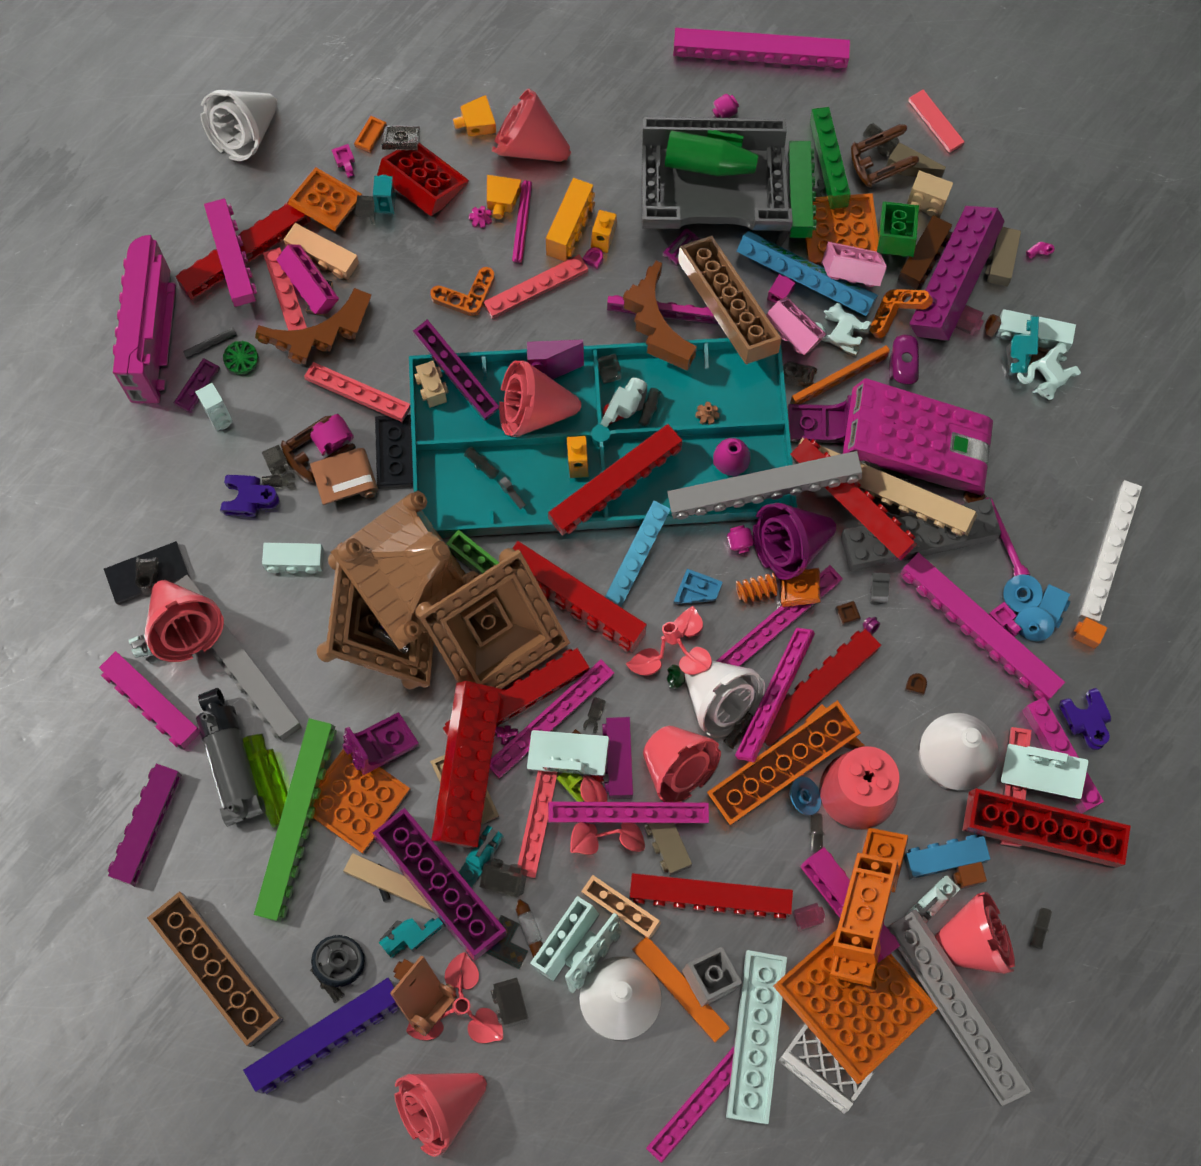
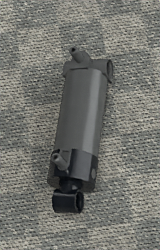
M219 688L199 694V704L204 712L200 713L196 720L222 808H220L221 816L228 827L242 822L246 818L250 819L266 812L263 797L258 794L234 706H225V699Z

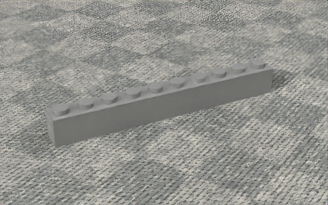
M854 451L667 491L673 519L681 520L689 515L696 514L700 516L708 511L715 510L719 512L732 506L738 508L750 502L757 504L769 498L775 500L782 498L783 495L790 494L794 496L801 494L802 491L810 490L813 492L820 490L821 487H837L840 483L845 482L855 483L862 479V470L858 453Z
M188 575L174 583L202 595ZM224 624L220 637L212 646L216 651L213 654L219 663H225L227 667L224 670L230 678L235 677L238 682L235 685L241 693L246 691L249 695L247 701L253 708L257 706L261 711L258 715L262 721L270 723L272 727L269 730L274 737H280L284 741L302 726Z

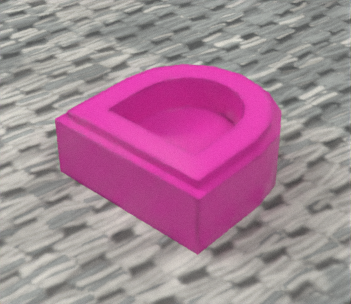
M596 247L590 248L582 259L586 264L598 269L603 262V252Z

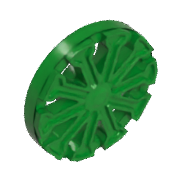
M235 341L225 349L223 361L230 372L239 375L246 374L256 367L258 353L249 342Z

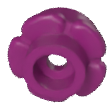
M868 617L864 621L863 627L872 635L880 627V622L877 621V617Z

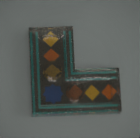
M501 915L498 921L506 929V936L490 948L486 954L520 970L529 951L511 943L519 923Z

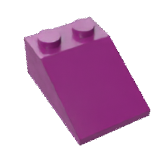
M583 339L527 342V361L551 379H555L584 366Z

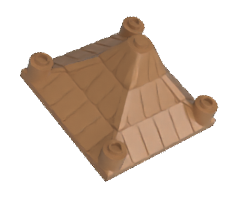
M419 491L405 496L330 551L399 650L408 643L418 639L420 633L426 629L416 616V608L420 603L430 602L434 605L479 576L475 571L465 573L448 546L442 541L440 535L424 515L422 510L427 506V499Z
M330 554L328 563L335 570L327 641L317 647L318 658L323 662H330L338 658L401 679L403 686L410 690L419 686L424 688L430 686L434 642L427 630L425 629L421 632L418 639L408 643L399 650L385 629L379 628L381 623L336 559Z
M512 548L504 549L499 555V564L477 576L454 593L443 598L440 602L434 605L430 602H423L416 608V616L425 626L458 683L469 681L502 689L570 644L519 550L515 551Z

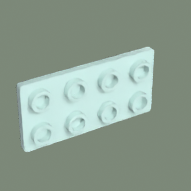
M533 730L531 732L527 769L605 776L609 737Z
M1008 744L1001 782L1081 799L1088 760L1041 748Z
M616 913L612 914L597 935L589 930L566 959L565 964L571 969L565 975V979L571 993H574L576 989L579 990L583 986L588 973L591 974L595 970L598 960L601 957H605L612 942H616L619 939L621 926Z

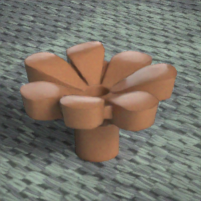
M706 402L705 406L699 405L697 407L698 411L695 413V417L701 418L700 424L705 425L707 421L708 424H714V419L720 418L718 407L711 406L710 402Z

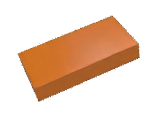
M370 116L357 137L354 146L371 153L385 130L387 123Z

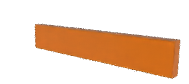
M886 345L792 395L790 404H803L887 359L890 349Z
M645 937L632 949L714 1043L730 1029L709 1004L701 1007L686 978L651 939L649 940Z

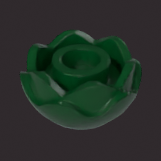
M672 665L667 669L669 673L667 681L670 683V688L678 689L685 682V673L681 671L678 665Z

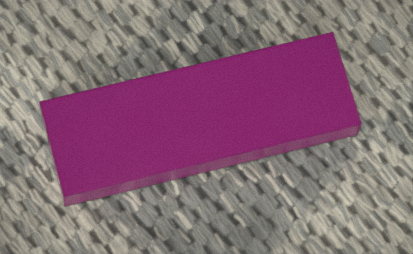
M203 358L173 402L174 405L191 413L199 401L196 391L210 384L220 370V367Z

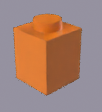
M1086 617L1082 622L1079 621L1074 629V632H1076L1074 639L1096 649L1101 643L1107 627Z

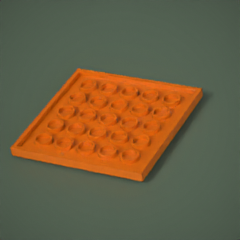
M836 930L774 984L773 987L853 1080L859 1084L938 1008L892 954L877 964L872 987L831 978L830 973L835 958L833 943Z

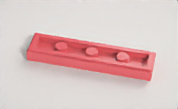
M924 89L909 97V103L949 153L964 145L965 141Z

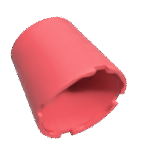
M870 746L856 748L833 759L825 768L819 785L820 798L824 809L833 820L851 829L863 830L883 823L892 814L898 801L899 771L895 761L885 751ZM865 775L871 778L870 782H868L867 780L864 781L863 778Z

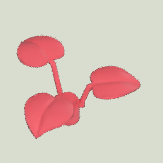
M692 606L684 611L674 622H667L663 625L662 631L664 636L661 637L660 655L657 650L652 648L641 650L626 663L627 667L639 675H652L662 667L660 659L663 658L665 642L671 645L678 643L686 655L679 661V667L684 673L694 675L710 669L712 659L707 650L695 647L688 653L681 642V638L684 635L693 637L700 633L703 628L702 618L697 613L695 607Z
M583 776L580 786L583 800L585 802H607L608 797L603 785L593 777ZM579 822L572 831L570 852L593 855L598 851L599 844L597 838L614 833H620L619 840L621 844L634 852L643 851L645 849V842L640 828L635 823H622L621 829L597 834V828L594 824Z
M463 952L449 963L444 977L446 984L458 988L459 998L453 1002L452 1009L445 1012L440 1019L453 1012L457 1015L467 1013L473 1019L467 1027L468 1034L472 1040L477 1043L500 1041L503 1039V1028L496 1013L488 1008H480L474 1016L471 1010H469L470 1002L464 997L462 988L466 990L473 988L478 982L479 972L468 954ZM439 1019L426 1036L418 1033L410 1023L406 1032L419 1040H432L442 1033L444 1027Z

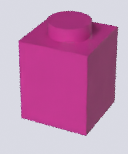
M779 274L768 292L767 300L776 304L778 300L785 297L789 298L794 290L795 282L791 278Z

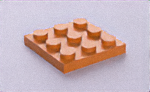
M315 167L289 198L288 205L331 230L336 231L359 202L362 193Z

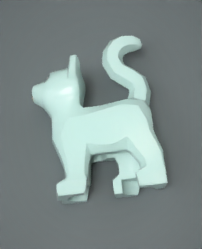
M836 303L828 311L825 310L824 313L826 314V320L835 321L838 324L831 335H826L822 340L830 342L841 348L844 352L856 357L860 350L857 346L861 344L863 338L859 336L854 338L852 335L854 331L868 333L871 328V322H860L853 314L844 312L840 303ZM814 322L826 333L825 327L821 323Z
M1061 343L1051 349L1045 357L1032 362L1028 367L1027 377L1018 373L1017 378L1021 383L1029 384L1035 377V370L1038 369L1047 382L1040 384L1032 393L1038 392L1041 397L1051 400L1054 398L1057 388L1064 385L1070 377H1075L1081 372L1077 366L1062 368L1059 362L1067 359L1066 356L1062 355L1067 349Z

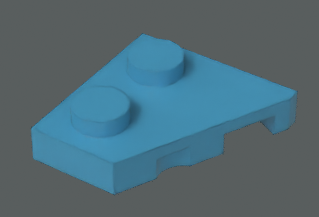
M687 569L674 599V604L716 601L723 582Z

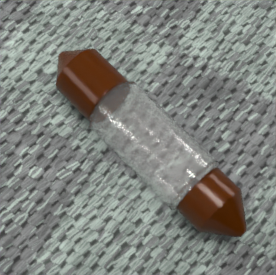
M519 899L515 908L517 918L534 958L543 946L542 936L529 904Z

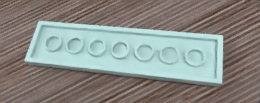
M750 950L746 951L726 1118L769 1124L783 999L773 985L785 976L787 957Z

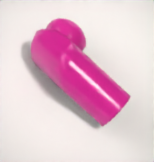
M1038 242L1026 251V255L1030 259L1037 254L1050 255L1054 252L1055 248L1052 244Z

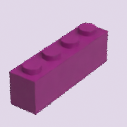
M630 717L606 718V724H602L603 736L607 735L609 737L608 762L606 763L605 774H608V782H605V790L609 794V799H633Z

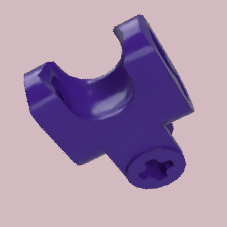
M226 475L224 479L225 485L229 489L238 490V495L232 501H223L220 512L226 516L255 517L257 509H274L278 506L280 500L272 486L260 485L261 480L258 477Z
M1093 688L1087 692L1088 709L1077 708L1069 698L1061 700L1059 708L1073 735L1082 733L1087 746L1093 750L1103 748L1110 738L1105 724L1111 722V715L1099 690Z

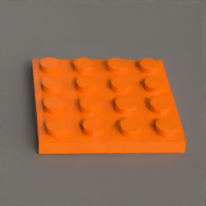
M873 193L850 195L848 207L830 209L827 196L815 198L813 205H816V216H813V219L817 221L816 231L813 230L812 238H805L807 259L817 265H823L822 260L828 242L877 252L878 229Z
M343 748L327 769L324 779L320 781L319 788H321L318 800L315 799L314 802L315 814L313 819L364 854L374 840L373 832L390 819L411 789L381 767L363 775L361 770L355 768L352 756L347 754Z

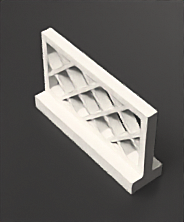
M804 1024L778 1059V1062L845 1114L852 1107L854 1101L875 1072L872 1071L858 1088L853 1078L852 1081L842 1082L840 1070L845 1069L839 1067L838 1061L835 1058V1068L825 1069L823 1057H831L833 1055L831 1053L822 1054V1042L817 1037L816 1040L806 1041L804 1032L808 1026ZM817 1043L819 1054L808 1056L806 1044ZM795 1045H803L805 1056L797 1057L791 1052L792 1048ZM819 1058L821 1069H812L809 1059ZM836 1071L838 1083L827 1081L826 1072ZM853 1084L854 1094L851 1098L843 1093L842 1085Z

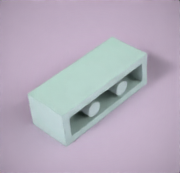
M213 383L196 391L216 431L228 428L233 421Z
M264 543L262 565L270 573H278L279 571L298 573V571H305L309 574H315L323 569L324 549L322 544Z

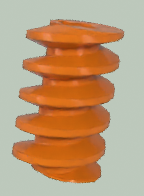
M772 573V577L769 574H765L764 579L762 576H758L757 581L754 577L750 578V582L747 579H743L742 585L739 581H736L739 600L743 599L745 604L748 603L749 597L755 602V596H758L760 600H762L763 594L770 598V592L775 597L777 596L778 587L774 573Z

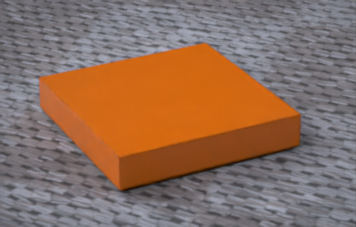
M819 568L805 569L797 577L786 580L781 579L782 607L821 602Z

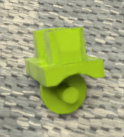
M562 773L556 778L577 802H585L580 792L583 780L580 774Z

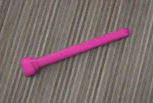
M991 498L1001 531L1000 536L1014 565L1013 575L1025 574L1030 576L1028 568L1021 564Z

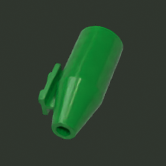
M671 130L665 157V167L714 176L753 174L756 172L758 155L742 148L744 136L736 133L729 134L718 130H708L706 137Z

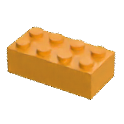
M576 178L572 179L546 236L547 256L564 262L573 256L575 251L574 244L579 242L582 235L581 229L588 222L589 211L592 212L595 206V201H593L595 198L593 184Z

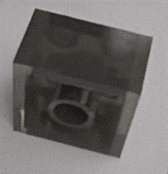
M518 978L493 984L494 989L491 990L494 1004L498 1003L500 1009L496 1011L498 1022L503 1024L505 1028L529 1022Z

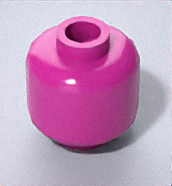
M724 94L713 102L715 108L712 111L716 118H731L738 113L739 104L733 95Z
M744 525L731 528L727 534L730 549L732 551L738 550V554L750 551L749 547L754 544L751 530Z

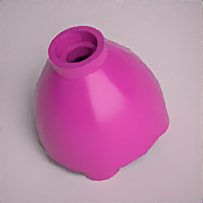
M728 438L716 446L713 454V464L720 472L736 477L748 468L750 451L742 440Z

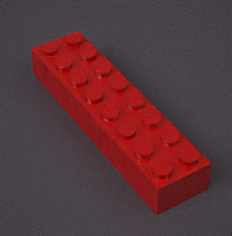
M516 542L512 549L515 551L519 550L522 553L547 600L554 601V605L559 609L569 611L574 619L578 621L581 619L586 622V626L591 630H598L603 633L602 636L608 641L613 640L618 643V646L623 651H630L632 653L635 651L646 635V623L521 542Z
M469 681L456 683L431 841L467 848L478 847L502 691L500 688Z
M975 788L968 794L962 831L1117 868L1126 863L1131 825Z

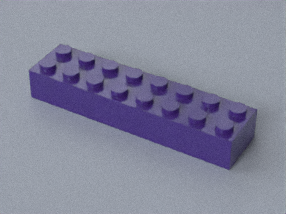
M386 978L243 1069L255 1092L271 1093L277 1088L276 1084L279 1082H288L295 1077L294 1073L298 1070L304 1071L313 1065L312 1061L320 1058L321 1060L331 1054L330 1050L334 1047L340 1048L349 1042L348 1038L356 1035L357 1037L367 1031L366 1027L368 1025H376L385 1019L384 1015L391 1012L393 1014L400 1010L390 994L395 988L394 983L389 978Z

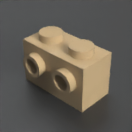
M434 361L416 366L417 373L414 376L417 385L421 384L422 386L420 393L423 401L427 400L429 408L446 403L445 393H448L446 383H442L440 377H442L440 367H436Z

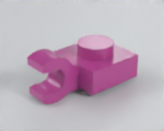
M346 144L332 149V154L338 168L343 166L348 178L355 176L351 165L355 160L349 145Z
M1005 602L989 613L1002 627L1006 626L1008 632L1014 637L1022 630L1014 622V619L1017 617L1016 614Z

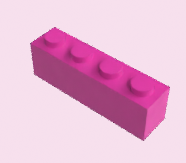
M288 244L276 259L290 278L291 283L300 292L301 297L308 303L311 311L315 314H328L339 300L338 296L302 246Z

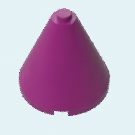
M772 503L763 506L756 514V517H759L758 523L753 525L754 545L761 563L765 568H771L775 572V577L783 580L800 575L836 533V523L832 518L782 503Z

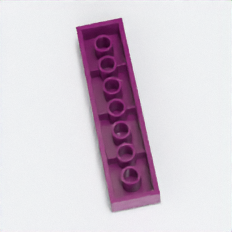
M965 206L925 290L932 296L933 302L926 309H916L909 323L917 337L950 340L1005 222L998 208Z
M405 808L373 832L376 842L474 962L506 936V929Z

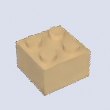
M919 170L907 204L919 205V211L927 213L931 217L934 215L940 218L953 182Z

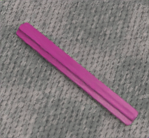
M524 180L521 186L512 261L521 263L523 260L532 182Z

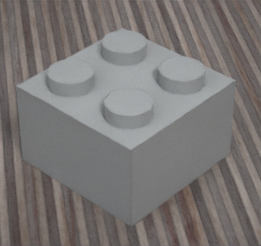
M723 947L688 963L682 970L701 1007L735 991L742 984Z

